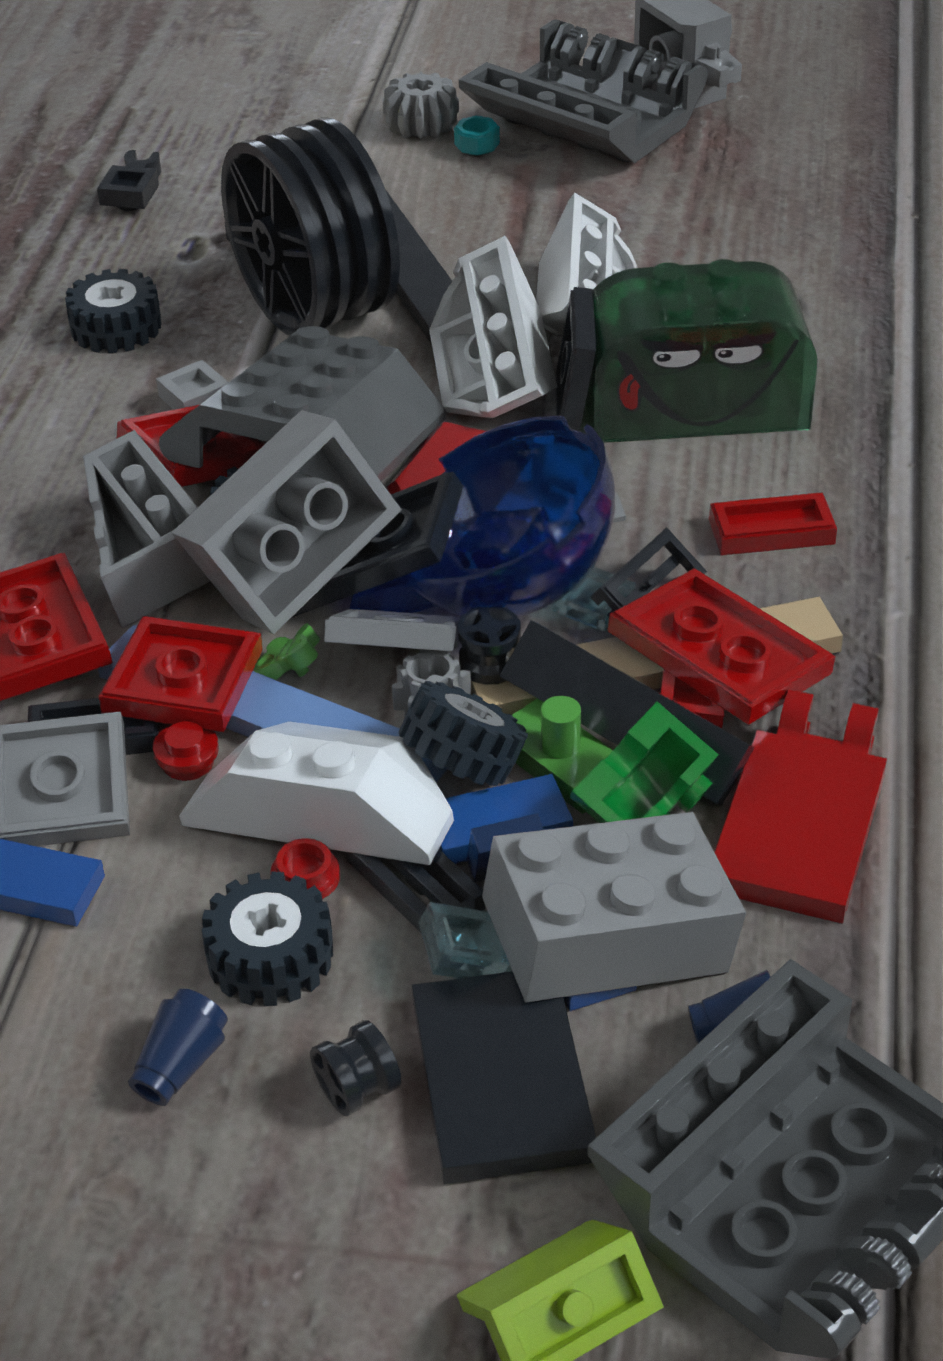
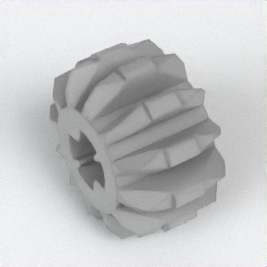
M421 71L416 75L405 73L403 78L390 80L389 86L384 89L382 104L386 123L389 124L391 132L401 133L403 138L411 136L418 137L420 140L426 136L437 138L440 132L447 133L451 131L453 124L457 122L459 98L456 95V88L453 87L451 79L440 78L438 73L430 75L423 74Z

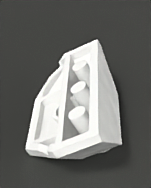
M576 193L569 199L539 262L536 302L541 310L544 327L556 335H562L570 291L574 287L593 289L596 344L638 347L641 344L640 340H644V280L630 249L618 236L622 230L616 217Z
M506 236L460 257L453 271L456 277L444 293L429 329L442 406L446 409L447 413L495 418L557 388L541 310Z
M290 721L256 730L207 774L179 815L182 826L287 843L297 839L309 838L324 843L332 850L430 865L454 818L450 805L423 759L414 752L415 748L408 747L403 742V737Z

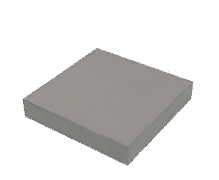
M349 609L329 616L325 620L324 642L453 651L461 646L458 640V622L461 617Z
M121 712L0 725V839L32 846H42L130 835L125 735Z

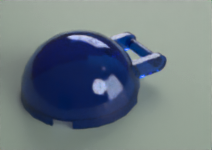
M564 416L532 417L503 424L479 434L439 458L438 460L445 469L444 473L453 471L464 486L441 562L352 595L350 609L415 613L436 606L445 612L462 616L470 609L476 607H505L514 612L518 617L545 609L564 598L595 567L604 551L615 514L613 469L604 443L594 428L587 424L584 427L587 433L585 434L580 431L571 430Z

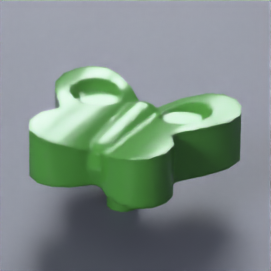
M306 623L298 630L293 639L287 637L275 638L267 645L266 653L258 659L253 671L277 680L291 669L299 677L304 676L309 671L307 666L314 662L318 656V652L314 647L319 643L320 637Z

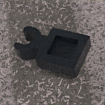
M129 150L124 155L125 166L112 165L97 187L99 205L118 207L124 211L145 209L159 186L158 176L162 172L159 152H153L148 159L137 160L136 150Z

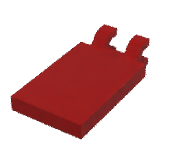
M788 689L777 734L760 730L756 731L752 746L755 748L744 766L714 853L739 899L843 924L885 777L887 758L871 755L875 738L873 732L879 708L853 703L844 739L839 741L809 734L811 722H808V718L813 705L814 695Z

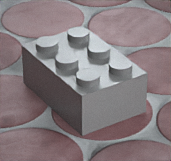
M301 410L171 533L242 620L274 635L402 509L335 419Z
M693 812L493 836L482 898L525 1002L729 972L746 911Z

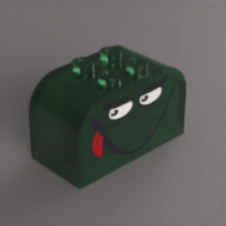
M728 259L715 260L709 264L692 265L666 262L655 267L632 268L617 272L601 281L592 290L596 354L585 404L593 444L811 430L818 363L817 353L794 286L790 279L778 268L762 262H735Z

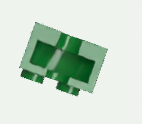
M656 702L628 731L617 747L604 760L602 759L571 792L570 798L599 823L669 815L676 806L687 813L713 784L703 774L719 754L660 703Z

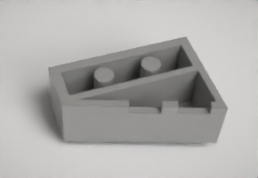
M133 430L84 455L89 500L94 512L96 525L94 527V534L101 559V564L99 565L100 575L121 627L124 628L139 620L142 616H146L210 582L209 578L171 533L198 507L137 432Z

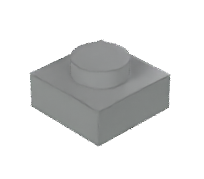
M203 360L156 378L159 397L172 409L200 405L229 383Z

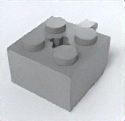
M635 0L634 44L645 47L647 50L658 51L662 55V66H660V71H658V76L651 89L657 90V81L661 72L665 68L667 60L674 56L684 60V62L689 61L705 66L708 70L706 84L695 108L726 99L727 85L732 82H740L742 64L729 53L732 15L709 0Z

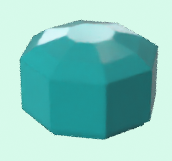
M475 115L462 118L454 127V145L464 154L475 156L493 152L500 144V126L490 117Z

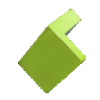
M589 1220L457 1294L463 1312L485 1321L501 1361H573L664 1308L633 1232L597 1220Z

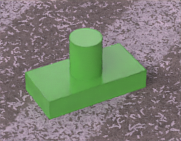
M554 696L543 702L537 698L512 714L517 719L516 723L523 725L526 733H528L516 764L534 778L553 774L564 800L583 814L586 811L570 798L571 792L613 750L581 727V707L575 699L567 696Z

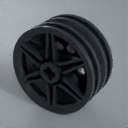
M321 117L306 124H298L286 128L281 133H268L257 137L255 140L238 142L229 148L224 158L221 174L222 205L228 236L239 269L252 296L266 317L280 331L290 336L299 328L306 326L328 328L337 324L340 320H351L365 313L380 310L392 301L397 290L400 274V250L393 211L384 184L372 159L358 138L345 125L333 118Z

